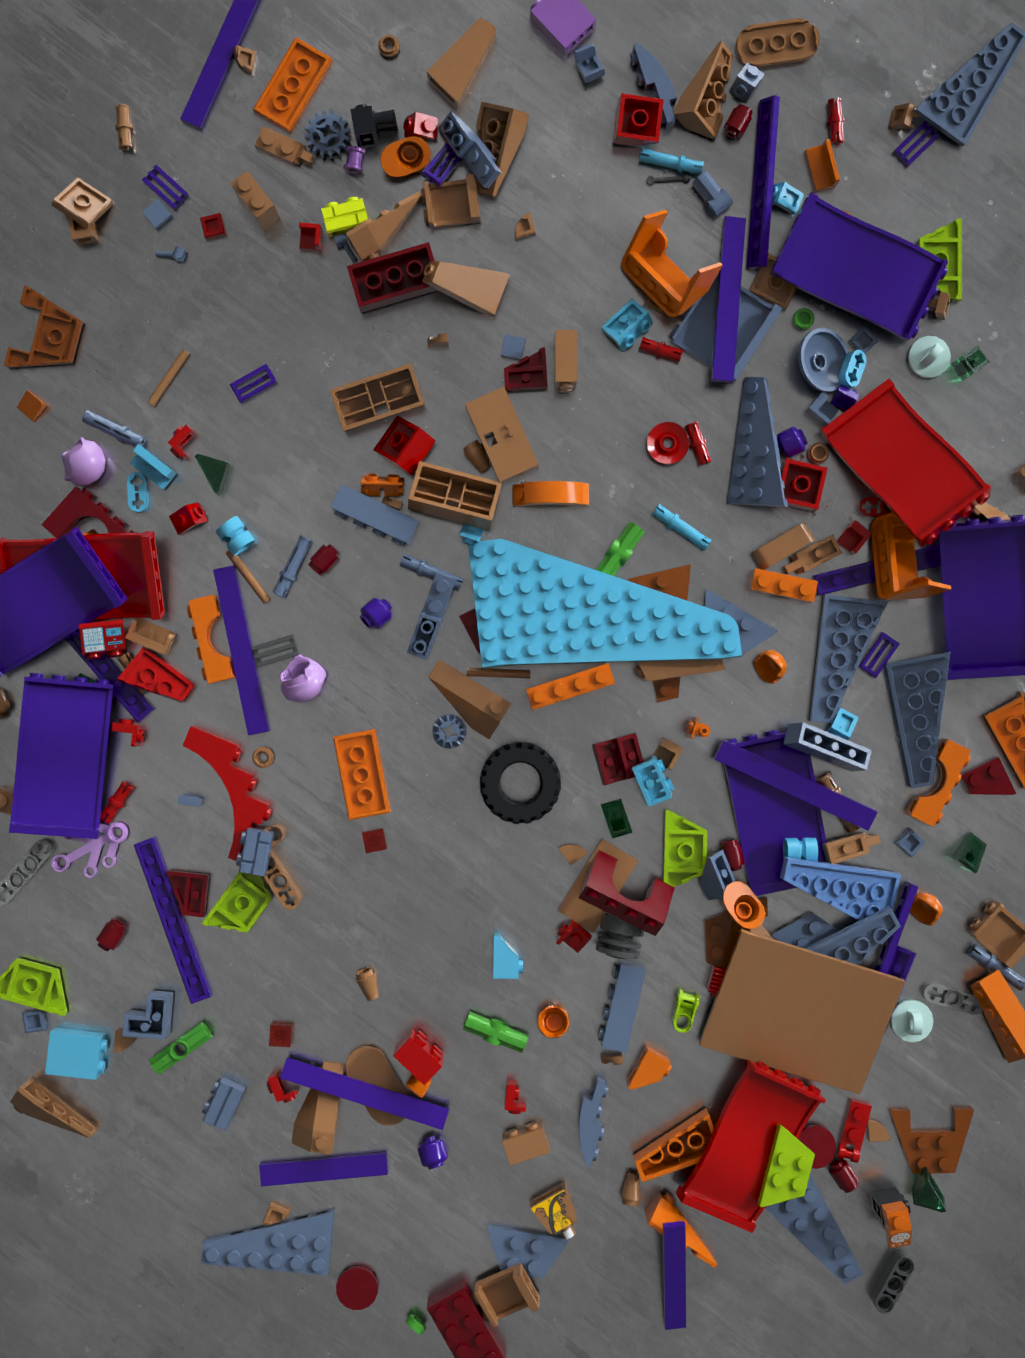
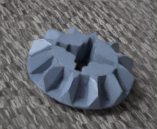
M444 715L434 723L432 734L438 745L451 749L459 746L464 741L466 727L459 717ZM452 723H454L452 726L453 731L456 734H458V736L450 735L449 738L445 740L446 733L440 728H448L449 726H451Z

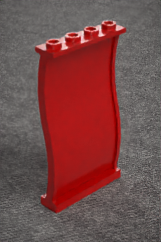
M887 379L821 429L822 439L827 444L829 443L854 474L898 517L918 541L920 547L926 543L927 545L933 543L939 533L943 530L945 532L950 530L955 525L956 520L960 517H967L972 512V508L978 504H984L990 498L991 486L986 484L972 466L924 421L898 392L895 384L890 379Z
M154 531L83 535L127 596V599L121 606L111 609L94 620L111 618H152V620H160L165 614ZM1 538L0 574L57 538L7 540L6 538Z
M748 1059V1067L730 1093L698 1164L685 1184L678 1186L675 1193L681 1203L753 1233L756 1228L755 1221L765 1209V1207H760L757 1203L777 1125L781 1124L798 1139L811 1115L820 1103L824 1104L826 1102V1099L820 1094L821 1090L813 1085L805 1086L796 1077L790 1079L779 1069L775 1068L773 1071L769 1069L768 1065L759 1060L755 1063Z

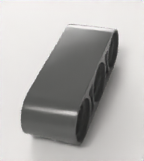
M897 1250L891 1255L871 1292V1301L880 1313L886 1314L892 1311L914 1271L912 1259L903 1250ZM901 1260H907L905 1265L898 1266ZM892 1278L897 1279L893 1285H888ZM886 1297L884 1303H878L880 1298Z

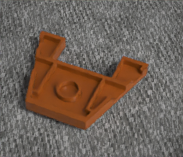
M24 285L20 305L41 310L31 351L26 352L8 347L4 366L15 368L73 364L83 322Z
M760 897L758 899L764 906L765 917H768L767 897ZM728 911L704 919L706 963L723 968L728 966L740 934L738 931L742 928L741 925L731 919Z
M952 1107V1130L912 1131L910 1110L908 1108L889 1109L912 1174L955 1173L974 1113L972 1107Z

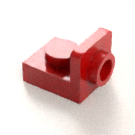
M572 920L568 925L563 924L558 930L557 934L559 937L556 943L560 945L563 941L579 953L591 940L592 935Z
M507 1080L504 1109L508 1110L511 1114L526 1112L525 1102L514 1101L519 1098V1087H516L515 1080Z

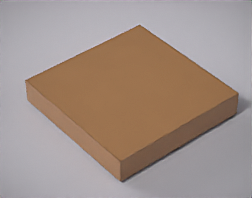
M77 177L52 200L51 206L88 229L113 205V200Z
M768 253L767 267L759 268L749 291L772 305L777 304L783 308L782 310L786 311L797 287L769 274L777 257Z

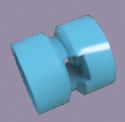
M238 516L229 519L216 530V534L222 542H227L226 547L233 556L239 555L256 541L248 530L244 531L245 526Z
M784 838L783 859L784 857L818 861L816 838H802L801 841L798 838Z

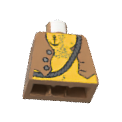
M565 1182L530 1201L531 1211L551 1235L560 1231L564 1239L567 1240L576 1234L571 1224L577 1221V1214Z

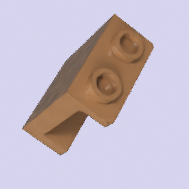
M474 174L466 175V179L444 182L440 188L436 186V183L429 184L428 181L424 182V188L421 189L422 202H426L427 210H423L425 223H429L431 229L481 222Z
M994 901V903L991 902L985 907V913L980 918H976L970 924L968 933L990 953L995 955L1000 962L1012 969L1025 954V925L1005 909L1004 905Z
M522 1263L475 1283L474 1300L477 1305H481L485 1320L487 1322L490 1321L493 1328L498 1326L500 1318L526 1307H529L531 1312L540 1309V1296Z

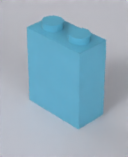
M55 1027L50 1031L45 1074L97 1080L104 1073L106 1061H103V1054L106 1053L108 1048V1040H105L106 1033Z

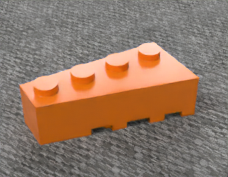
M996 970L970 986L983 1009V1013L1007 1062L1011 1063L1025 1059V1010L1001 972Z
M704 1108L633 1155L642 1182L699 1162L714 1130L707 1108Z

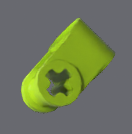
M681 989L678 990L671 1017V1023L678 1032L685 1033L691 1029L700 1002L699 994L691 995L684 993ZM679 1017H686L687 1023L682 1027L677 1026V1019Z

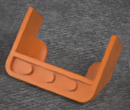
M665 209L643 216L622 258L621 265L623 271L669 317H676L683 314L709 291L723 265L719 262L699 269L690 279L665 254L668 239L660 230L668 214V211Z
M893 512L880 516L872 522L871 538L876 587L880 598L886 600L920 599L951 590V585L933 582L928 577L918 578L914 544L915 537Z

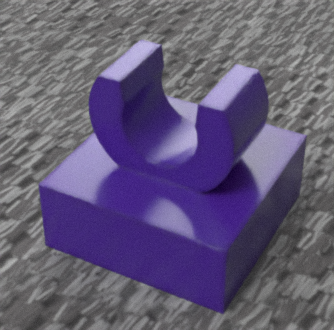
M840 385L830 404L844 411L848 410L859 398L857 389L852 391Z

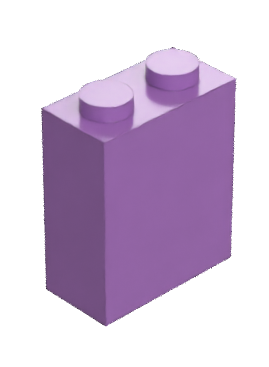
M537 0L530 8V19L564 56L596 26V18L579 0Z

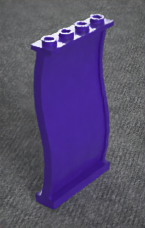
M810 192L806 196L769 274L827 303L882 327L900 337L904 342L914 338L919 331V326L917 325L920 319H924L929 310V307H927L929 300H933L939 288L936 286L939 280H943L948 271V268H946L948 260H943L897 235L853 217L818 198L819 195Z
M1012 515L1010 519L1001 520V517H989L988 521L981 522L977 518L966 519V523H957L955 521V525L946 532L943 530L939 533L942 584L951 585V590L942 592L946 652L951 651L947 678L948 680L1025 675L1024 515Z
M77 526L0 574V677L79 629L78 624L89 623L111 609L121 606L127 599L125 593Z
M30 673V677H24L9 833L98 839L113 685L109 684V680L96 679V683H89L87 678L74 677V681H67L65 676L52 675V679L43 678V674Z
M778 730L765 732L766 736L757 737V734L745 736L744 741L737 742L736 738L726 740L816 782L811 756L784 745L786 732L778 733ZM724 764L739 843L745 861L744 866L749 884L748 887L756 896L798 888L780 878L784 861L783 841L784 838H798L799 841L802 838H816L818 862L827 863L822 844L827 843L821 809Z

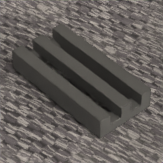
M293 635L251 647L257 667L299 655ZM290 640L291 643L262 653L258 652L259 649ZM290 648L293 649V652L265 661L260 659L261 657Z

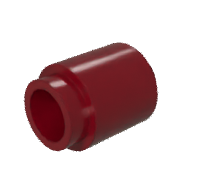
M738 104L736 108H733L724 125L727 136L733 139L743 136L752 120L751 115L753 112L750 108L742 104Z
M323 544L310 558L311 561L308 565L321 576L339 559L337 556L339 552L331 544L328 546Z
M737 839L721 842L720 850L724 851L731 871L742 869L741 865L745 864L741 845L738 844Z
M112 918L110 922L105 924L96 938L99 942L98 946L105 951L115 950L125 934L126 926Z
M837 1159L831 1163L829 1173L840 1190H843L845 1193L855 1190L859 1185L858 1177L848 1162Z

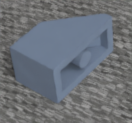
M723 850L707 858L700 879V883L709 901L723 898L727 885L736 882Z

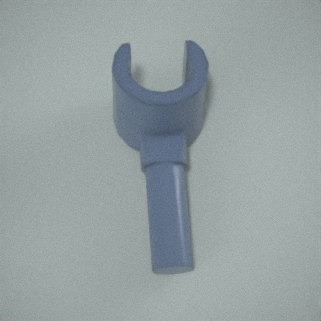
M344 234L334 236L337 248L344 246L353 262L356 261L357 258L352 252Z
M175 246L173 252H155L157 257H169L179 262H182L187 254L183 248Z

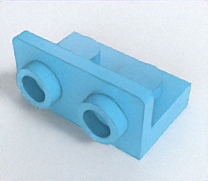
M631 299L601 328L604 333L617 343L619 349L624 351L632 346L642 333L649 330L653 321L649 312L634 299Z
M138 444L133 450L137 455L130 464L161 489H165L177 473Z
M654 755L652 759L632 767L648 807L672 798L674 786L671 779H666L664 771H666V767L662 759L658 760L657 756Z

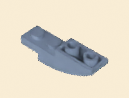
M635 43L630 53V58L633 66L636 65L639 72L636 73L639 86L643 85L644 92L652 90V98L664 99L661 124H664L665 130L673 128L675 117L671 106L675 105L677 100L674 87L655 57L639 43Z
M450 111L438 129L456 155L465 160L481 185L489 189L501 173L495 164L497 159L481 139L457 115Z
M438 571L436 572L407 653L427 660L457 578Z
M596 1076L591 1095L582 1094L579 1108V1140L582 1155L588 1167L591 1166L592 1161L597 1159L599 1151L596 1148L598 1140L602 1141L605 1128H602L601 1120L596 1119L600 1117L602 1105H600L601 1098H605L608 1091L606 1080L601 1076Z

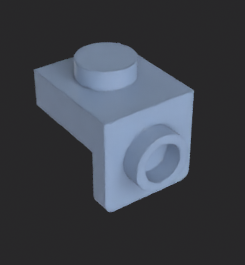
M593 43L574 51L576 67L585 83L605 75L604 67L596 55Z
M747 62L737 75L729 91L744 102H747L765 74Z

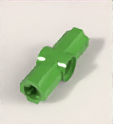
M630 521L620 537L613 542L605 553V558L596 570L615 576L618 569L631 556L633 548L645 531Z
M470 1011L463 1026V1030L483 1037V1040L496 1046L503 1045L520 1053L523 1052L529 1037L528 1034L510 1028L500 1020L488 1019Z
M201 1022L186 1034L177 1038L172 1044L149 1059L153 1070L160 1075L178 1061L184 1059L188 1054L213 1037L210 1029ZM182 1044L185 1046L186 1051L184 1053L179 1052L176 1045Z

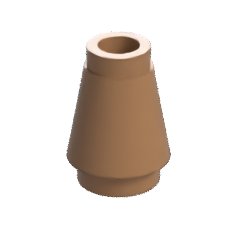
M478 440L463 447L464 455L479 472L490 467L484 447Z
M371 967L357 971L355 980L367 1001L377 999L379 995L375 972L372 971Z
M627 1173L620 1197L622 1204L639 1206V1201H641L639 1174Z

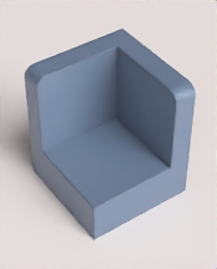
M821 392L806 412L825 427L831 422L838 409L827 401L829 396Z

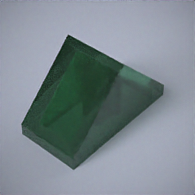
M977 345L952 362L951 365L963 381L989 364L990 361L979 345Z
M201 454L195 455L214 493L218 496L221 495L231 465Z
M621 799L601 805L612 839L632 833Z
M969 832L950 858L967 871L975 874L978 872L987 844Z
M922 1168L912 1188L913 1204L942 1213L946 1212L945 1198L928 1168Z

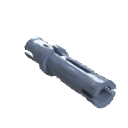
M87 410L82 417V422L117 438V441L121 443L126 442L134 447L138 444L143 447L146 438L130 431L129 427H122L90 410Z
M299 536L286 566L279 573L280 577L272 593L285 598L292 581L294 582L296 579L295 575L312 543L310 539Z
M404 553L399 566L416 572L418 576L423 575L434 580L437 571L457 578L453 589L458 591L463 578L427 564L425 560L420 561Z
M976 944L970 947L972 952L968 951L967 955L982 964L984 969H989L992 972L999 970L1004 979L1019 991L1025 988V985L1022 984H1025V978L998 961L995 955L992 953L988 954Z

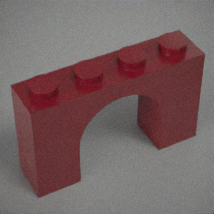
M76 486L41 524L56 538L68 533L79 522L87 518H98L105 524L108 533H136L133 530L130 532L123 527L125 523L119 517L115 516L113 518L108 514L109 508L102 502L97 504L92 499L94 495L85 487L81 490Z
M598 850L590 862L578 898L656 936L665 924L675 887L656 878L647 890L644 901L629 900L616 890L612 881L618 859Z

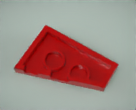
M144 646L117 679V681L180 703L195 686L194 683Z

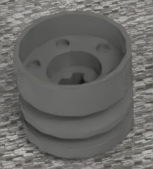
M602 913L600 928L607 931L608 934L598 935L597 939L605 943H596L595 949L613 958L639 959L640 952L631 948H641L642 944L633 940V937H643L644 930L609 913Z

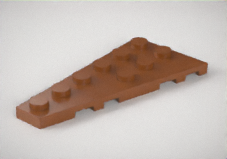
M691 564L629 578L628 580L687 601ZM680 677L652 681L657 702L679 697Z

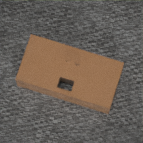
M411 363L330 389L343 431L425 405ZM386 403L389 412L377 415L374 407Z
M505 387L465 403V408L498 482L503 484L539 467ZM493 434L497 444L489 447L485 437Z
M419 461L408 498V509L490 531L502 483Z

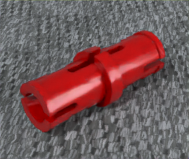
M834 98L828 100L829 119L827 121L830 126L831 144H836L837 139L838 144L844 142L843 124L845 121L844 117H842L841 98H836L835 103Z
M645 337L642 338L639 347L640 351L655 354L657 358L664 357L678 363L683 353V349L666 345V342L663 341L660 343Z
M698 421L686 425L685 428L691 441L690 447L694 449L698 465L702 466L712 462L705 445L707 441L702 437Z
M121 782L114 795L108 798L109 802L100 815L101 820L109 813L105 822L111 823L119 808L122 809L125 805L123 803L134 789L132 785L129 784L126 790L123 791L127 786V782Z

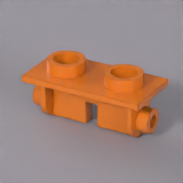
M374 473L366 474V476H362L360 484H365L361 485V493H364L366 496H380V488L384 489V496L399 497V495H404V477L396 474H389L387 477H379L378 474Z
M692 717L691 720L687 721L684 732L691 739L694 738V735L707 737L710 734L709 726L698 723L699 718Z

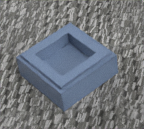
M156 199L142 211L156 230L173 217L159 199Z
M863 326L848 343L855 350H861L866 354L879 340Z
M505 334L501 356L516 360L522 359L526 338Z
M183 794L178 796L177 804L199 807L203 804V798L201 796Z
M909 827L895 842L911 858L926 843Z
M34 1009L22 1012L25 1034L48 1029L45 1011Z

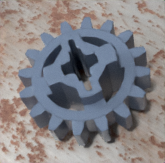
M323 110L322 116H319L316 112L315 120L308 119L311 126H305V131L308 133L304 137L308 141V148H313L312 151L315 155L320 152L321 158L328 154L330 159H332L333 153L340 156V149L346 151L345 143H350L351 141L350 137L347 136L351 134L350 129L347 128V120L342 121L343 117L341 114L335 117L333 110L330 112V115H327L326 111ZM335 124L340 127L342 133L335 129ZM314 136L320 139V145L316 143Z

